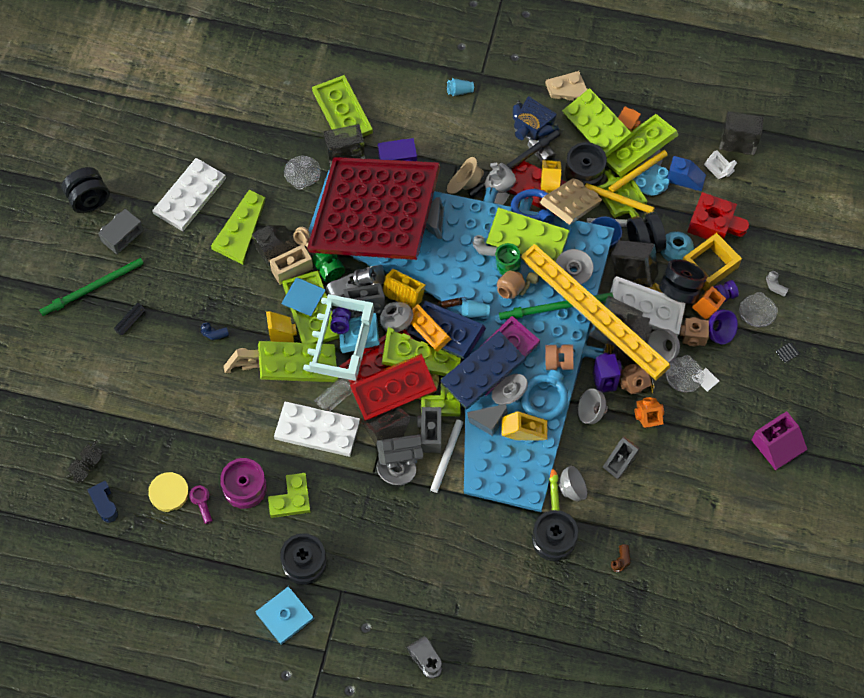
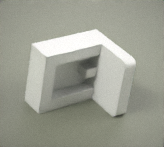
M717 150L704 163L718 179L725 176L729 177L734 172V167L737 164L735 160L728 162Z

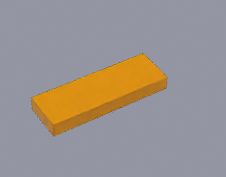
M419 304L412 309L413 319L410 324L438 352L451 338Z

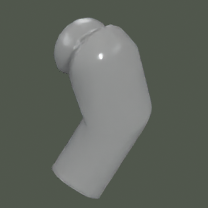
M481 235L474 237L473 246L480 255L495 256L497 247L487 246L483 241L484 237Z
M769 272V275L766 276L769 289L785 297L789 288L779 284L777 279L779 274L777 272Z

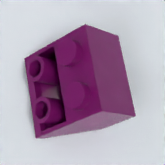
M787 411L758 429L751 439L775 470H778L807 451L800 427Z

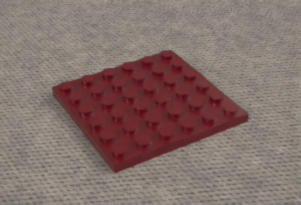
M334 157L307 246L308 252L417 260L440 171V164L438 162Z

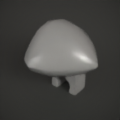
M491 163L490 167L493 170L485 180L484 185L486 189L491 187L490 191H492V188H495L498 193H504L512 189L516 183V178L511 169L503 163Z

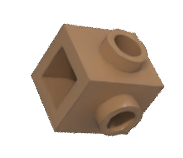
M696 317L686 318L684 325H681L680 336H683L682 344L705 346L709 336V320H700Z
M638 364L628 365L620 372V386L631 394L640 393L644 388L652 385L649 374Z

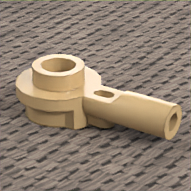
M305 227L297 228L293 234L294 241L299 245L308 246L311 236L309 230Z

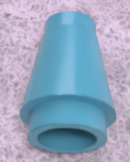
M454 78L447 82V92L452 94V96L474 91L473 82Z
M471 300L462 301V316L466 318L489 316V304Z

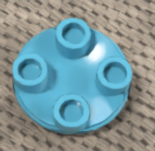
M655 164L634 178V181L643 194L650 196L659 195L669 186L670 180L667 179L669 172L665 167Z

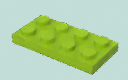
M345 75L312 87V92L340 146L373 133V129Z
M590 88L562 110L564 115L590 143H594L602 148L606 157L633 136L630 130Z
M655 114L631 131L633 136L607 157L606 165L622 177L679 136L678 132Z
M498 208L486 244L498 248L502 244L511 243L518 247L520 255H523L535 244L556 262L559 255L564 251L570 230Z
M318 271L297 276L299 279L324 289ZM296 277L282 281L285 294L289 291ZM325 292L311 316L290 308L302 343L317 344L318 338L313 337L312 334L313 331H321L323 320L317 319V315L319 313L325 314L327 305L321 303L322 298H327ZM332 310L323 343L340 338V334L334 333L330 329Z
M259 341L258 343L261 380L336 382L338 377L303 370L304 365H309L314 357L307 353L308 349L316 350L317 344ZM322 344L318 363L337 367L334 344Z

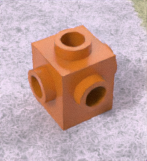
M646 397L641 401H637L635 417L644 428L663 425L664 408L656 398Z

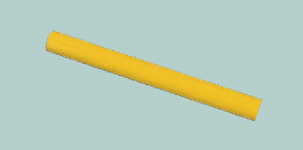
M665 150L659 152L609 186V191L614 193L664 159L668 155Z
M588 183L585 185L589 190L595 191L600 196L647 213L655 210V207Z

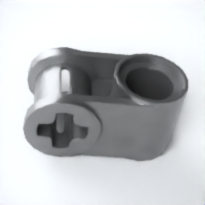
M383 265L355 270L353 274L355 284L358 287L384 284Z
M354 273L327 284V293L344 297L343 289L358 287L353 279Z
M423 636L407 647L410 656L418 664L426 677L436 678L440 675L441 659L426 636ZM429 664H431L432 666L436 665V668L433 669L432 667H429L428 665H429Z

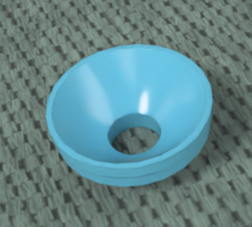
M670 232L666 234L667 245L666 249L661 251V255L667 261L673 259L683 260L685 255L694 250L693 241L683 232ZM681 239L684 244L676 246L673 240Z

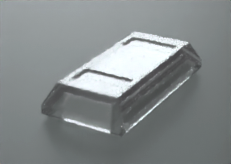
M339 378L314 401L324 411L330 412L352 393L351 383L344 378Z

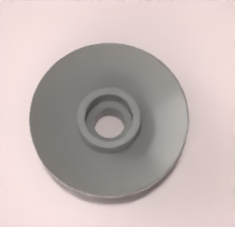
M567 250L561 253L556 260V263L580 285L587 282L592 276L593 262L589 255L581 250ZM576 268L577 272H571L570 269Z
M512 374L505 377L493 389V401L499 405L515 402L526 392L528 387L527 379L521 374Z
M378 460L377 471L380 477L387 483L404 485L413 480L416 474V465H406L404 461L398 462L399 466L387 468L386 465L380 464Z

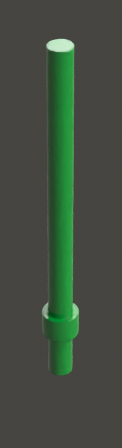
M139 258L61 299L53 300L51 304L39 311L42 316L54 310L59 311L64 308V305L144 265V263Z
M613 292L594 295L600 302L614 300ZM566 300L527 308L516 307L510 311L499 312V319H509L511 316L515 319H520L526 315L574 306Z

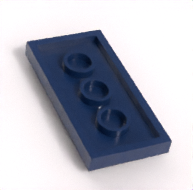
M425 301L422 305L423 310L451 338L441 350L466 359L486 327L479 322ZM410 324L406 330L409 335L429 344Z
M498 331L440 381L467 410L521 365L526 358Z

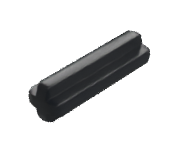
M136 303L114 327L116 333L123 335L145 311L144 306Z

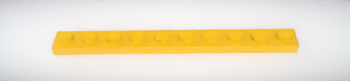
M534 244L521 256V259L651 377L657 380L670 368V364L537 245Z

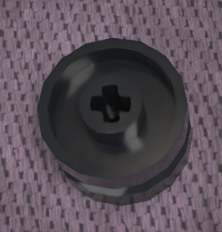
M589 142L578 143L573 146L567 154L565 166L567 181L574 178L580 180L584 186L586 183L598 186L604 178L607 162L606 154L602 148Z
M92 167L80 168L72 172L64 179L61 186L73 211L77 213H88L100 208L109 199L110 195L109 189L103 182L100 173Z
M656 212L645 213L642 218L640 216L628 218L626 224L628 239L637 257L647 256L651 251L658 253L666 249L665 230Z
M673 259L669 261L666 267V275L663 276L659 288L664 295L675 301L693 304L698 301L702 292L701 288H703L708 276L701 267L694 263Z
M559 510L547 511L539 516L534 524L532 533V544L537 554L548 561H560L567 558L574 550L578 538L576 521L569 514Z
M299 533L291 536L284 542L281 548L280 560L284 573L290 581L299 585H308L316 582L323 576L326 570V553L322 542L317 537Z

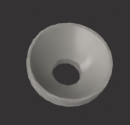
M404 302L389 303L384 307L380 315V324L386 332L388 327L394 329L395 332H400L412 322L413 311ZM397 308L393 314H388L391 310Z
M669 329L653 331L647 341V344L667 362L673 361L678 356L680 343L676 334ZM667 340H670L673 344L670 351L665 346Z
M588 389L583 393L578 403V416L583 423L595 424L607 413L608 406L606 405L604 394L596 389Z
M574 466L565 468L559 480L562 494L577 502L585 500L587 498V487L581 473Z

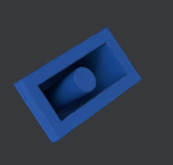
M673 156L667 177L670 180L669 183L702 191L706 174L691 160Z

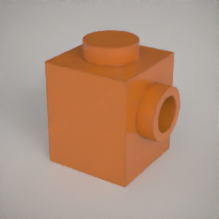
M624 107L618 119L630 132L641 125V121H639L641 113Z
M711 286L699 297L692 308L706 320L719 309L726 298Z

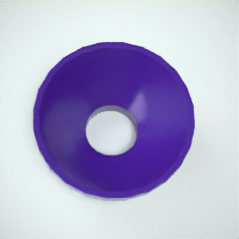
M729 310L716 311L709 319V337L712 341L719 344H727L734 338L738 329L736 315ZM718 320L719 326L714 330L713 324Z

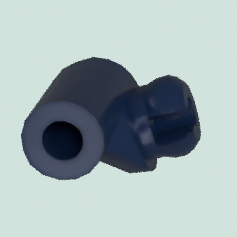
M208 322L201 325V333L211 340L229 336L227 327L216 330Z

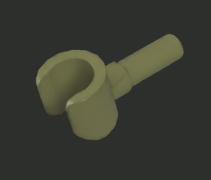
M528 273L525 287L519 294L523 297L531 283L537 285L539 281L537 273Z

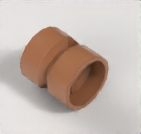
M563 344L559 348L557 345H545L546 370H557L558 367H561L562 370H574L573 344ZM559 353H564V361H559Z

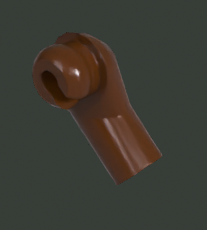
M629 545L619 546L620 557L611 562L613 571L622 572L630 564Z

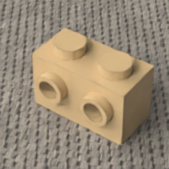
M304 245L298 246L270 260L271 271L279 285H282L283 280L301 276L313 270L312 258Z

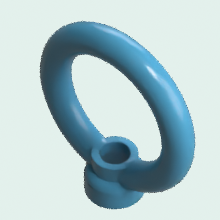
M550 370L548 375H538L528 381L527 390L521 396V403L527 414L544 420H550L564 411L568 402V392L562 382L564 378L562 374L555 370ZM547 382L559 390L560 401L558 406L552 411L539 412L530 405L529 392L538 383Z

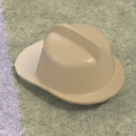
M475 157L468 158L452 177L447 186L449 194H455L461 189L469 190L478 185L484 175V171L477 166Z

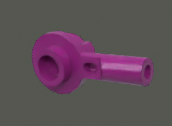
M201 485L193 487L189 494L190 500L195 505H199L204 523L209 524L213 522L206 503L209 500V491Z

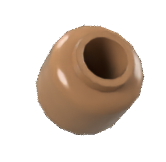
M511 270L505 272L497 281V291L506 299L516 298L525 287L522 274Z

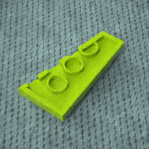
M251 190L246 193L212 243V250L244 265L245 256L250 248V242L255 233L257 221H259L265 204L264 196Z
M390 327L387 328L382 365L393 366L422 353L430 374L446 376L461 362L460 357L441 349L437 352L425 342H418L411 339L409 335L397 333Z

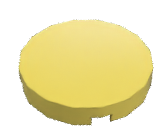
M168 472L158 475L151 482L148 495L152 505L158 510L170 512L180 509L186 503L189 497V490L182 476Z

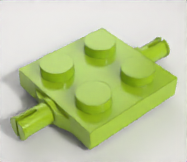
M607 170L604 175L609 181L598 187L609 191V186L623 177H615L611 170ZM634 179L614 192L647 205V199ZM601 196L614 218L628 213L631 217L639 216L636 208Z

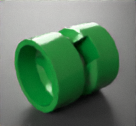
M511 243L500 245L495 253L499 273L503 275L509 270L519 272L521 269V257L518 247Z
M315 253L312 257V263L327 283L339 279L345 273V267L336 254Z

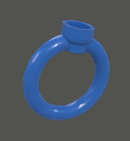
M524 190L518 193L511 201V211L549 224H552L555 219V215L549 209H542L538 215H527L518 208L519 202L524 198L531 196L543 198L549 194L543 190Z

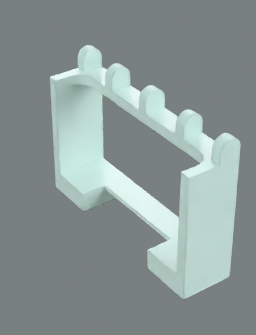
M328 294L327 298H322L321 300L322 304L327 305L325 314L319 313L317 315V319L323 320L321 331H313L312 334L313 337L318 338L316 350L308 349L307 352L309 355L314 356L313 361L309 365H304L303 370L357 381L374 313V305L371 302ZM332 306L363 312L354 355L351 357L348 369L318 363Z

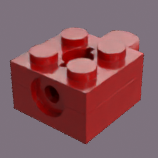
M702 192L687 233L704 239H709L717 233L724 240L727 232L743 237L747 233L749 222L746 219L734 216L737 204Z

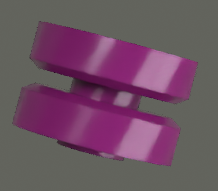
M238 458L229 462L223 468L220 476L221 487L226 500L232 506L248 509L258 505L264 499L267 491L266 479L261 466L257 462L248 458Z

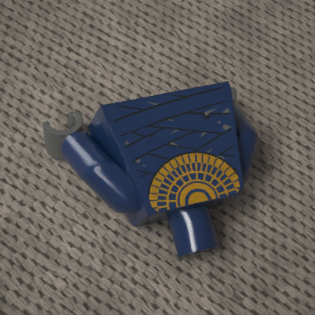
M529 96L524 104L518 100L517 104L513 106L514 127L517 129L515 136L519 140H523L526 136L536 140L538 137L547 136L555 130H558L561 135L564 129H560L557 123L554 125L556 113Z

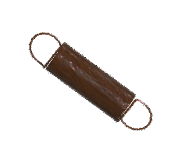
M465 297L442 301V307L448 308L462 305V298Z

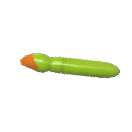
M552 469L549 477L551 483L552 510L560 511L558 474Z

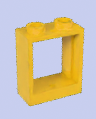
M717 233L683 257V260L696 264L693 260L711 248L726 264L716 273L707 277L703 286L705 292L739 268L742 260Z

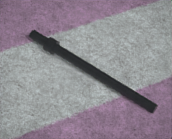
M555 130L548 136H543L537 140L538 143L506 166L512 170L540 149L548 147L550 142L560 136L558 130ZM485 180L468 191L471 197H474L486 188L484 185Z

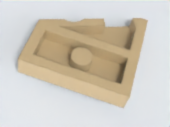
M579 71L548 79L545 83L551 98L556 99L564 98L574 101V98L577 99L587 90Z
M237 349L224 365V372L231 373L232 368L241 366L242 370L260 368L258 349Z

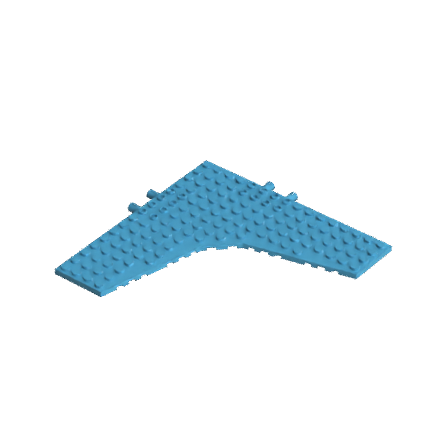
M328 170V173H327V176H326V179H325V182H324V185H323V188H322V191H321V194H320V197H319V200H318V203H317V206H316V209H315V212H314V215H313V218H312V221H311V224H310V227H309V232H310V234L312 233V229H313V226H314V223H315V219H316V216H317V212H318V209H319V205H320V202H321V199H322V195H323V192H324V188H325L326 181H327V178H328V175H329V171H330V170ZM491 187L486 189L483 201L434 191L432 201L436 197H440L444 206L442 239H437L425 228L417 260L352 256L358 261L367 263L368 266L383 265L385 274L395 269L425 284L424 293L433 295L441 300V302L465 297L462 298L463 301L471 300L489 304V316L469 318L486 327L470 355L508 320H500L499 312L510 311L516 307L527 308L566 301L563 296L540 276L537 285L531 283L523 297L518 295L516 298L506 299L498 293L497 281L502 274L497 270L496 257L480 255L473 246L474 237L477 235L483 236V241L486 243L498 208L511 211L509 206L494 204L498 191L492 188L491 192ZM532 196L521 200L519 210L522 213L538 215V212L530 211L534 199ZM555 216L552 225L570 230L563 252L577 249L585 252L591 258L593 273L590 279L582 284V286L593 296L599 295L614 228L577 220L569 225L560 217ZM520 259L521 269L519 273L522 274L526 283L528 273L536 272ZM571 268L570 271L577 272V269ZM462 305L446 308L449 311L462 315ZM575 307L526 315L523 318L516 319L540 340V344L509 375L521 374L525 376L527 381L538 375H548L550 370H546L545 345H557L559 348L563 344H573L574 370H562L561 367L555 370L564 376L562 382L568 392V402L560 415L547 420V440H513L503 437L502 423L495 434L491 436L469 423L467 412L499 405L493 401L492 391L487 396L481 397L470 408L465 409L464 494L542 512L550 482V473L555 463L582 360L584 357L596 359V357L604 352V348L587 345L593 323ZM559 353V361H564V353ZM547 382L536 384L529 392V403L536 411L549 412L559 404V390ZM521 397L515 402L506 405L507 415L518 411L527 414L522 406Z

